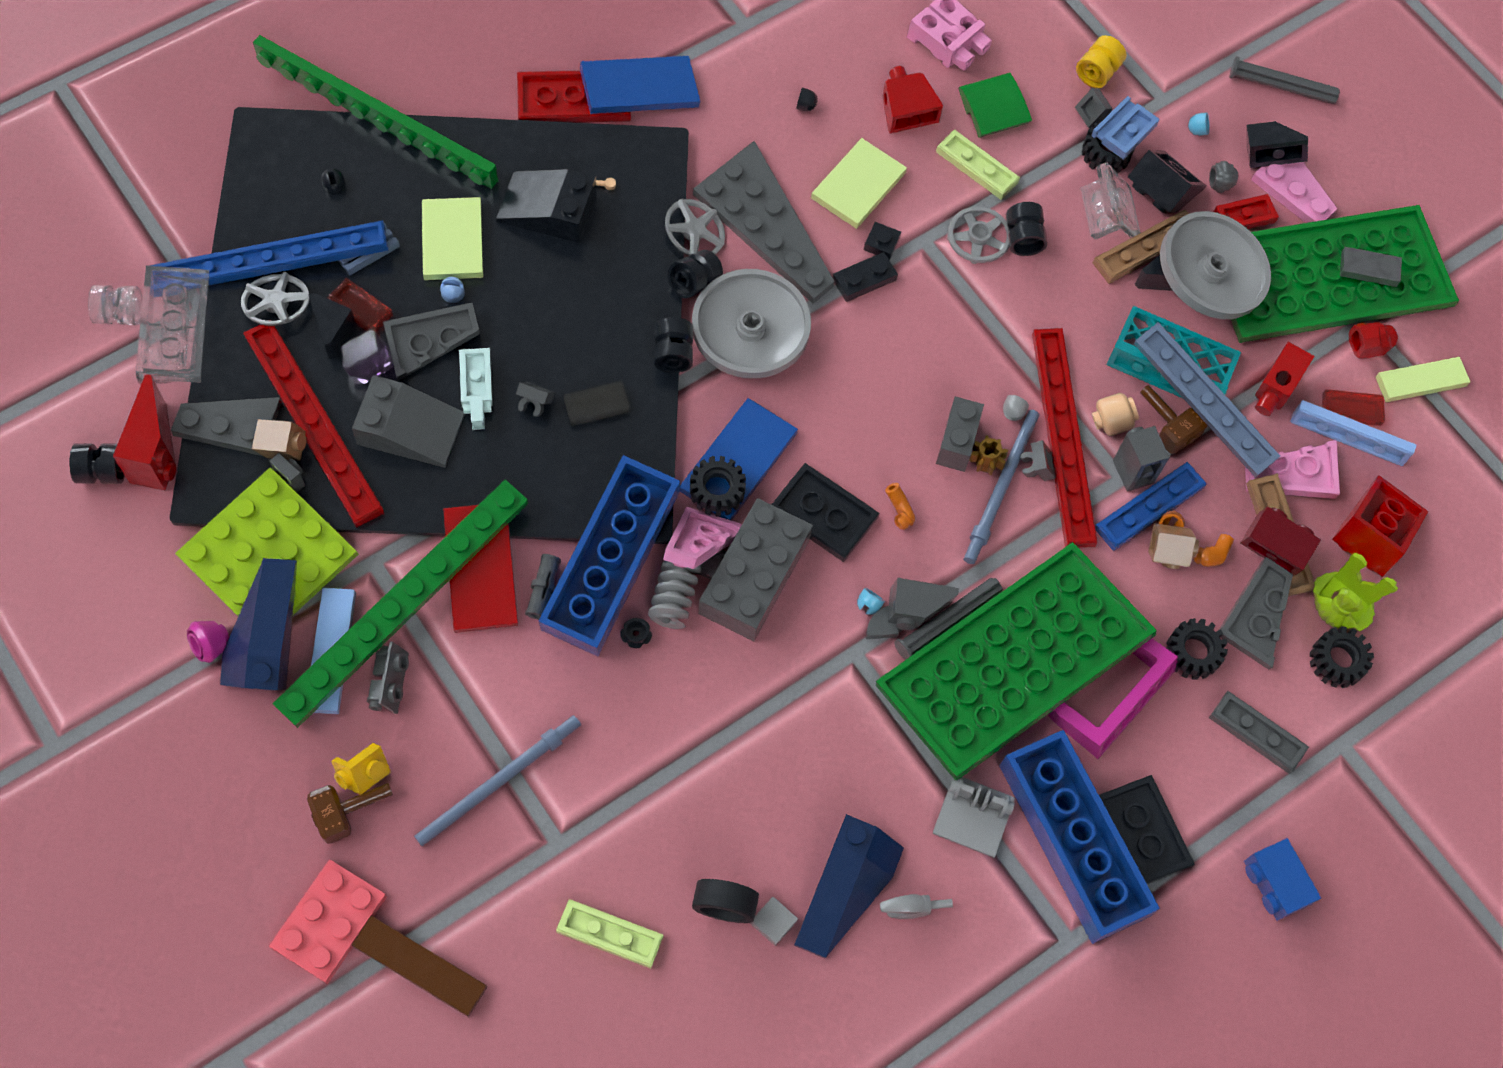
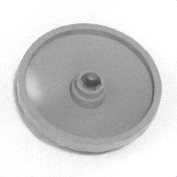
M1194 212L1180 218L1163 238L1160 249V261L1164 276L1175 294L1197 312L1217 319H1235L1253 311L1266 297L1271 283V270L1267 255L1256 237L1236 220L1215 212Z
M760 269L735 270L714 279L698 296L692 315L693 337L702 355L719 370L741 378L769 377L789 368L803 354L811 330L810 310L801 292L785 278Z

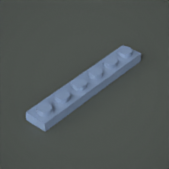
M1159 322L1135 340L1134 345L1255 478L1280 457L1279 453Z

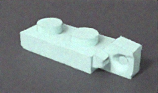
M490 348L459 350L463 412L464 414H471L473 430L485 429L484 413L492 412L491 406H493Z

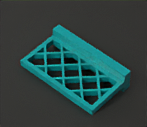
M1136 306L1132 307L1108 359L1107 366L1181 397L1136 346L1124 342V340L1132 338L1137 340L1159 322L1167 332L1174 335V340L1200 368L1201 366L1197 359L1207 357L1212 367L1202 370L1206 375L1216 373L1221 383L1212 381L1226 394L1228 384L1241 355L1240 351ZM1134 317L1146 322L1148 327L1138 329L1133 321ZM1188 343L1200 345L1203 351L1193 353ZM1221 354L1230 358L1231 361L1230 363L1220 365L1215 355Z

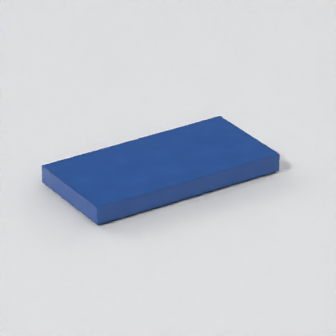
M689 56L581 61L580 72L590 114L696 108L700 105L701 101Z
M749 398L746 399L695 465L700 467V461L703 459L708 463L709 457L715 456V461H720V456H724L726 463L732 459L735 461V467L741 466L742 474L745 473L746 477L744 500L742 503L740 502L737 510L732 508L729 515H726L725 511H721V518L731 521L798 431L796 427ZM693 469L680 485V492L690 499L691 474H693ZM716 477L711 478L706 483V488L711 494L723 495L728 492L730 485L725 479Z

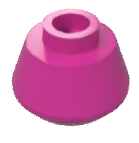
M194 621L187 629V639L193 654L199 661L206 663L213 662L224 651L229 639L226 628L222 624L218 625L215 621Z

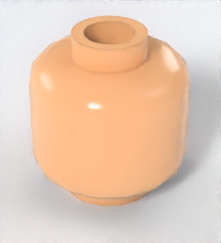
M1123 393L1099 399L1096 404L1097 411L1092 413L1097 430L1103 428L1108 436H1114L1133 429L1135 421L1139 420L1133 398H1127Z

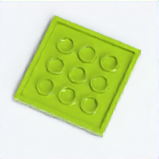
M271 467L175 553L237 616L240 614L263 558L297 560L294 615L359 555Z

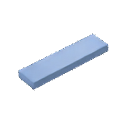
M1304 400L1295 409L1290 420L1293 424L1400 466H1403L1409 460L1416 449V444Z
M322 589L311 666L351 628L356 598L355 590ZM343 685L314 713L339 714Z

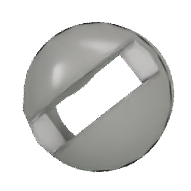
M1008 395L1003 404V413L1011 421L1020 420L1026 414L1029 404L1019 396Z

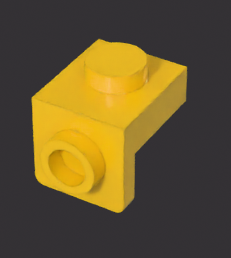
M375 743L366 747L348 762L339 757L331 761L336 772L334 773V778L338 785L345 790L349 789L359 795H362L391 773L381 746Z

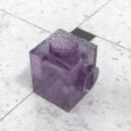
M372 329L341 346L344 356L342 365L345 371L350 376L355 375L363 384L370 381L373 375L379 376L395 367L388 345Z

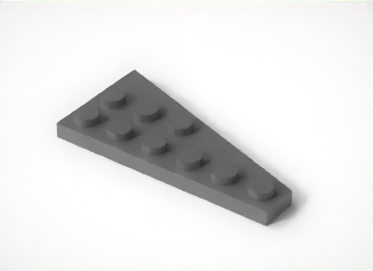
M755 141L693 188L694 197L711 209H716L717 215L726 226L781 276L791 282L812 304L834 287V279Z

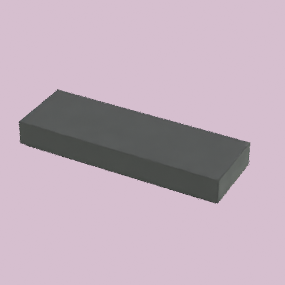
M1229 691L1224 694L1209 716V719L1288 774L1295 770L1309 748L1302 741Z

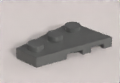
M473 303L383 322L397 381L480 334Z
M1266 557L1259 564L1219 630L1221 629L1224 633L1220 638L1226 639L1229 644L1269 670L1274 665V651L1276 642L1279 641L1280 623L1283 611L1286 609L1293 574Z

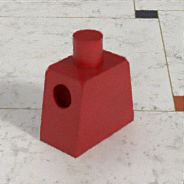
M903 66L892 68L889 71L891 79L885 81L882 95L889 133L939 123L943 104L925 75L920 72L907 75Z
M1288 341L1255 393L1256 398L1259 399L1255 409L1265 416H1271L1275 408L1281 410L1315 356Z

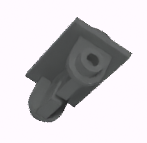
M390 642L389 646H382L380 651L376 652L373 675L382 676V680H371L367 702L370 703L369 709L381 711L383 706L394 714H398L399 704L403 698L405 672L409 666V653L394 642Z

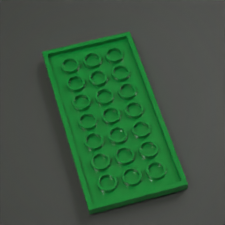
M1420 205L1251 232L1267 255L1271 270V283L1266 297L1253 311L1243 317L1230 320L1238 342L1243 343L1455 307L1459 299ZM1344 247L1402 257L1401 280L1398 286L1394 287L1340 276L1341 253Z
M1072 542L876 680V687L955 780H959L1155 637L1157 630Z

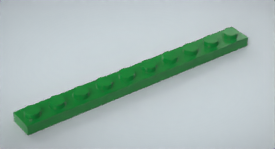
M259 35L253 41L257 55L256 58L264 67H271L280 72L286 79L297 81L304 85L311 93H318L327 98L333 105L344 107L358 119L364 118L373 123L380 131L389 132L396 136L405 145L411 144L420 149L427 157L436 158L445 163L449 169L469 176L478 185L483 184L492 189L498 182L496 164L265 37Z
M505 479L272 704L298 728L528 505V499Z

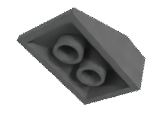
M373 375L352 430L357 445L446 468L465 414L463 411L404 383Z

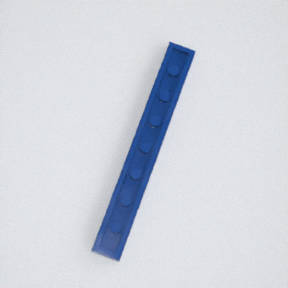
M382 220L149 265L150 292L153 296L389 251L385 224Z

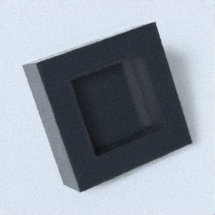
M875 222L863 250L875 255L884 252L890 260L899 242L901 231Z

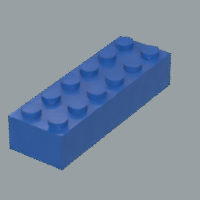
M622 456L538 621L541 631L597 657L599 656L680 493V480L627 456Z
M1061 730L1004 757L999 767L1091 943L1094 944L1156 913L1160 907L1065 731Z

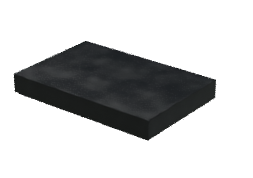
M806 463L803 464L771 504L812 524L810 540L842 562L848 558L879 518L880 514Z
M1152 775L1099 795L1147 885L1195 865Z

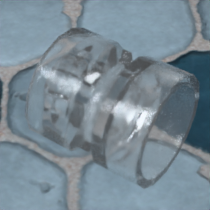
M93 285L88 298L89 316L92 323L112 325L116 320L120 325L138 326L143 312L142 294L139 287L119 286L115 290L111 285Z

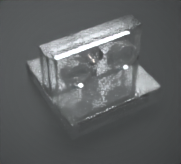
M1107 162L1096 166L1099 180L1080 188L1090 236L1096 240L1119 229H1122L1130 238L1140 234L1130 185Z

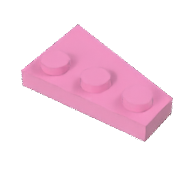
M1304 162L1282 165L1271 164L1261 167L1254 173L1251 179L1305 223L1328 220L1337 210Z
M1336 440L1316 447H1312V445L1301 447L1298 451L1279 452L1280 457L1256 478L1245 467L1246 483L1249 480L1278 473L1285 495L1336 499L1340 494Z

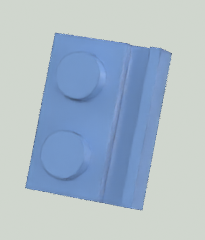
M1128 96L1093 130L1091 135L1094 139L1096 137L1102 141L1101 144L1123 160L1153 131L1160 120L1138 103L1136 105L1130 101L1131 98Z

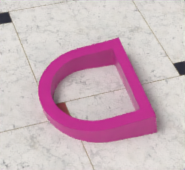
M1153 638L1133 652L1135 656L1151 669L1101 726L1096 727L1065 702L1048 714L1055 724L1097 759L1103 755L1175 672L1178 656Z

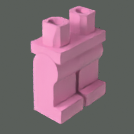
M957 0L933 1L929 7H926L911 20L907 34L908 39L913 43L921 42L937 59L942 60V64L947 68L955 64L964 71L971 66L975 55L969 50L972 48L979 55H983L989 50L992 42L983 32L985 23L980 19L977 20Z

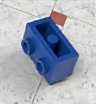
M1288 838L1255 852L1244 860L1248 878L1253 884L1258 886L1263 895L1262 902L1268 913L1274 915L1276 921L1298 912L1321 899Z

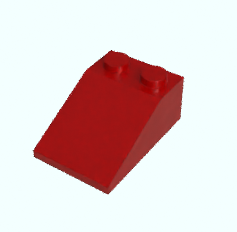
M145 374L113 457L129 483L165 491L168 482L174 479L177 469L167 404L152 375Z
M1378 475L1341 524L1332 540L1343 551L1362 555L1367 562L1366 568L1383 577L1406 553L1429 511Z

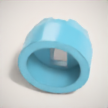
M1207 112L1195 114L1190 118L1188 128L1192 134L1198 136L1209 134V116Z
M864 588L857 599L859 610L864 605L868 607L867 615L875 614L885 603L879 595L868 588Z

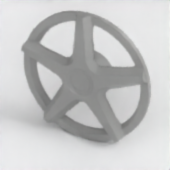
M682 198L667 211L665 217L667 234L672 243L683 253L690 256L698 252L702 238L716 245L711 251L714 254L718 253L725 244V230L716 209H711L706 204L697 200H683ZM687 205L698 207L706 213L696 218ZM680 208L686 219L685 223L670 224V217L673 211ZM712 219L717 225L719 238L706 229V226ZM672 232L683 233L685 238L690 241V250L682 247L676 241Z
M970 207L961 210L952 218L948 227L947 240H949L951 247L958 255L971 261L972 264L986 263L997 260L1008 251L1010 246L1008 234L1010 231L1008 230L1007 221L996 211L985 207ZM972 211L987 212L994 215L995 218L988 223L977 221ZM964 215L969 230L953 233L955 222ZM1001 223L1004 225L1007 234L1005 243L992 236V232ZM955 240L971 241V254L962 250ZM985 244L1000 250L990 256H980Z
M287 272L268 275L255 280L251 284L247 283L241 297V307L244 314L258 324L268 326L282 325L295 320L306 310L310 300L308 296L309 291L301 280L288 275ZM270 281H278L272 290L258 287ZM287 282L297 285L303 292L286 293ZM251 293L262 298L260 303L248 310L247 300ZM303 300L304 303L301 309L288 317L286 309L289 302ZM267 310L268 312L276 313L280 320L265 321L256 318L255 315Z

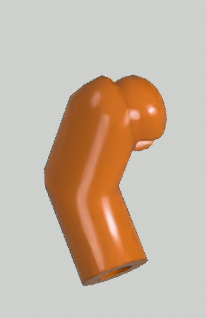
M892 483L887 486L885 492L898 513L894 517L895 525L899 529L905 530L909 525L912 526L914 524L915 514L899 483Z
M1220 534L1215 546L1199 547L1197 556L1193 557L1194 562L1205 567L1221 565L1226 560L1232 547L1233 537L1227 534Z

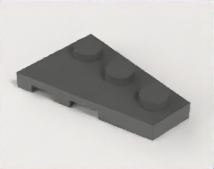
M280 397L181 404L171 432L175 437L262 456L252 450L258 419L276 421L282 401Z

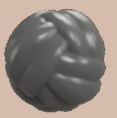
M1221 161L1211 167L1209 183L1213 190L1223 193L1236 185L1239 174L1234 165L1227 161Z

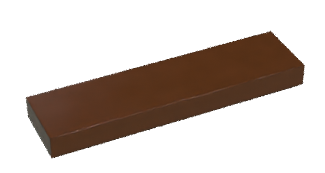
M373 916L369 918L352 944L355 949L468 1018L487 989V985Z

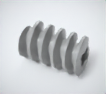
M664 561L661 565L662 572L658 575L659 583L655 586L656 595L652 597V607L648 611V616L662 627L683 629L686 626L678 619H687L689 617V613L682 608L692 606V601L685 596L695 595V590L688 585L698 584V578L692 574L700 573L701 567L698 566L695 569L688 567L680 568L671 562Z

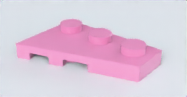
M686 507L668 543L663 560L671 562L680 568L688 567L695 569L731 544L742 524L716 517L712 514L707 515L705 512Z

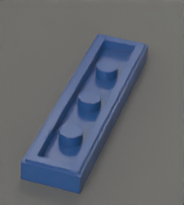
M1186 462L1097 523L1095 530L1108 546L1115 551L1161 519L1163 514L1174 510L1200 492L1207 483Z

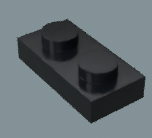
M884 252L833 273L834 283L846 302L897 280L898 273Z

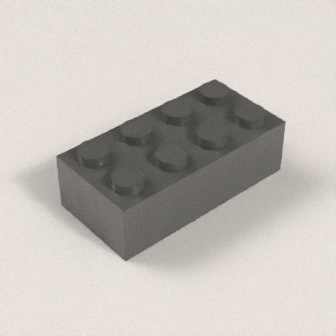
M757 498L701 596L698 614L754 642L810 541L813 525Z

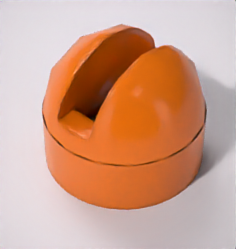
M1176 511L1166 512L1159 521V524L1168 525L1171 518L1175 517L1177 520L1174 526H1185L1183 516Z

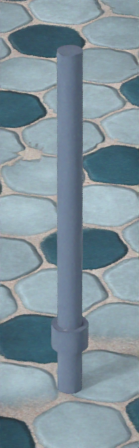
M1035 410L1028 411L979 524L974 526L969 537L971 543L963 558L968 564H975L982 546H985L990 538L991 525L1019 464L1020 455L1024 452L1040 416Z
M573 715L556 729L550 728L540 736V741L414 836L421 846H424L548 750L554 751L563 744L561 740L581 726L579 720Z

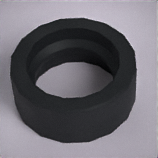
M701 879L697 881L692 909L702 915L718 920L750 923L755 918L759 893L752 888L735 882L719 879Z

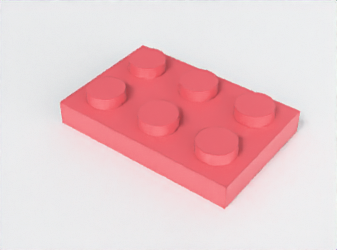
M329 859L269 947L325 984H328L353 948V942L371 916L374 917L387 896L379 889Z

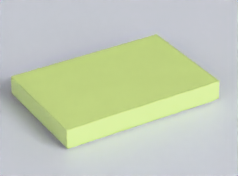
M861 138L812 192L811 199L857 229L906 174L907 167Z
M481 197L422 200L424 280H442L452 276L458 279L483 278Z

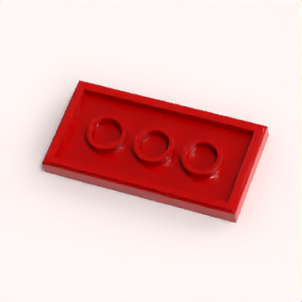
M580 71L517 72L518 120L571 123L631 121V111L590 114Z
M478 505L443 508L446 536ZM509 523L450 580L453 628L455 633L518 626Z

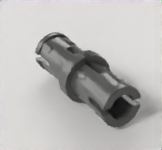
M543 554L541 556L536 579H533L530 587L533 590L525 612L530 618L540 619L550 596L556 588L554 582L559 564L561 563L559 557L550 554Z

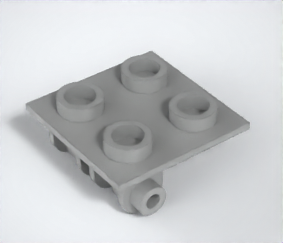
M952 777L932 834L995 858L1009 815H1011L1015 805V797L964 777L959 780H955Z

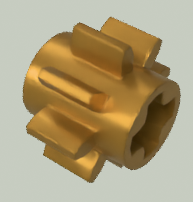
M987 435L981 443L974 441L973 452L969 461L976 462L977 472L983 471L992 475L996 468L1004 469L1006 463L1004 459L1007 458L1008 449H1002L1001 439L996 440L989 438Z

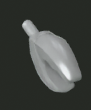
M917 894L899 896L880 903L881 912H886L889 917L896 919H914L929 915L931 909L953 907L952 899L930 901L929 895Z

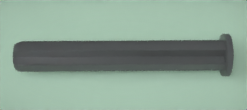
M1238 56L1234 59L1230 70L1229 78L1234 76L1331 104L1336 103L1340 94V89L1337 87L1239 60L1240 57Z
M989 578L903 640H895L894 644L898 653L903 659H908L1000 594L1003 590L1000 582L996 578Z

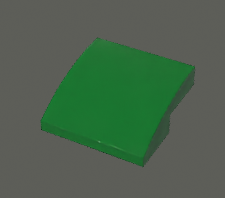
M1011 73L958 88L966 114L971 113L978 138L1025 125L1032 121L1025 99Z

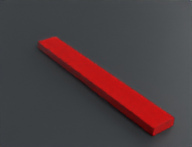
M260 324L244 332L243 334L295 424L306 431V443L356 528L384 514L382 506L275 326Z
M1063 328L1034 329L1032 338L1049 447L1053 456L1056 476L1055 486L1065 547L1072 542L1078 548L1096 547L1098 542Z

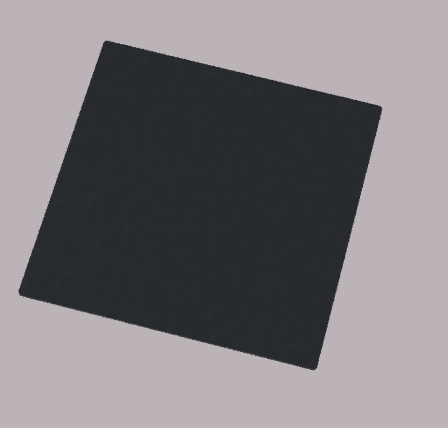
M252 107L236 108L233 114L212 253L382 220L386 224L387 229H390L393 237L397 238L400 245L399 248L350 276L339 261H332L206 286L188 403L280 397L243 334L260 325L250 320L244 314L241 307V297L247 283L251 284L264 276L287 272L288 275L301 280L308 288L309 294L316 293L352 309L356 325L336 357L332 359L328 358L310 300L306 310L298 318L289 323L275 326L384 510V514L356 528L306 443L300 461L294 460L303 470L301 476L305 483V487L297 494L337 532L446 536L443 508L479 505L506 479L528 499V505L509 522L510 538L579 541L623 455L675 478L679 373L663 372L654 366V347L656 346L654 342L655 324L657 321L668 317L681 318L682 297L678 296L669 285L668 269L671 264L683 259L684 253L670 240L665 227V217L667 211L674 203L682 198L683 200L686 199L689 132L686 128L407 115L496 164L498 182L490 189L483 184L478 185L474 183L469 176L459 171L455 172L449 169L440 160L427 157L420 149L411 144L405 145L391 133L380 131L373 123L364 118L358 119L351 112ZM336 168L341 171L346 182L345 189L342 192L329 194L324 191L321 176L325 170ZM569 169L596 176V180L605 181L607 178H613L616 181L614 190H607L605 186H596L597 197L580 243L496 222V217L513 173L516 171ZM334 177L330 178V184H336ZM481 197L483 278L459 279L464 285L465 295L461 301L449 303L441 296L440 286L444 279L424 280L422 200ZM680 208L673 211L670 217V224L685 223V217ZM672 232L676 241L684 247L683 233ZM358 256V257L354 258L353 260L349 261L348 263L353 262L354 260L360 258L361 256ZM270 281L258 287L272 290L278 281ZM287 282L286 293L303 292L297 285ZM251 293L247 300L248 310L260 303L262 298ZM303 300L289 302L286 309L288 317L301 309L304 303ZM473 303L480 334L397 381L383 322ZM267 310L255 315L256 318L265 321L280 320L276 313H271ZM490 348L492 412L484 413L485 429L473 430L471 414H465L446 468L357 445L352 427L373 375L404 383L463 411L461 404L459 350ZM520 382H529L556 392L552 404L544 405V411L541 416H533L535 405L532 402L527 404L525 411L518 410V404L524 398L516 394ZM282 402L276 421H289L295 424ZM182 438L170 521L176 526L205 527L270 467L272 468L269 462L271 458ZM673 507L654 544L669 543L673 532Z

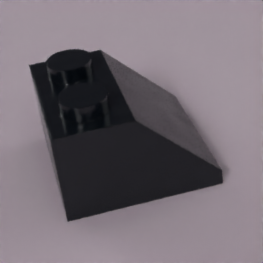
M1148 150L1128 176L1134 182L1132 187L1144 196L1148 194L1155 200L1153 205L1163 213L1180 211L1207 186L1163 150Z

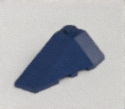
M263 558L224 648L220 685L250 689L286 690L297 560Z
M846 814L794 946L825 959L892 880L904 847L878 827Z

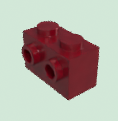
M1267 506L1257 514L1240 544L1262 558H1269L1295 576L1305 569L1321 539L1316 537L1313 530L1302 524L1297 525L1289 520L1286 513L1282 510Z

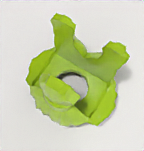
M1354 553L1349 557L1345 566L1340 568L1339 572L1325 573L1316 578L1313 590L1316 610L1326 624L1337 629L1347 627V629H1355L1360 632L1373 622L1375 615L1374 603L1383 596L1396 592L1398 590L1397 582L1388 577L1381 579L1378 583L1363 581L1360 570L1366 567L1367 562L1362 555ZM1339 592L1338 596H1335L1333 599L1331 598L1333 593Z

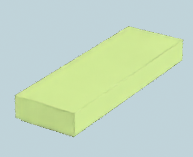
M955 129L937 146L936 153L1000 200L1019 183L1020 177Z
M1460 357L1379 372L1375 377L1385 402L1467 387L1470 383Z
M571 899L568 900L556 929L558 934L650 969L653 966L664 937L663 934Z

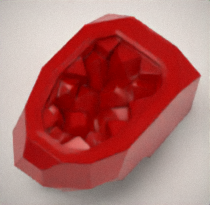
M1362 322L1354 325L1349 331V343L1352 351L1357 358L1362 359L1385 355L1396 346L1398 340L1396 329L1391 325H1385L1380 322L1366 324Z

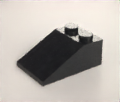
M569 169L516 171L513 173L496 217V222L580 243L597 197L596 176Z

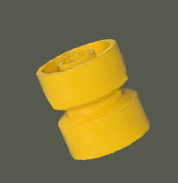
M1108 35L1100 36L1089 48V51L1078 61L1076 72L1079 78L1090 87L1102 88L1111 79L1114 72L1125 62L1127 57L1126 50L1119 40Z

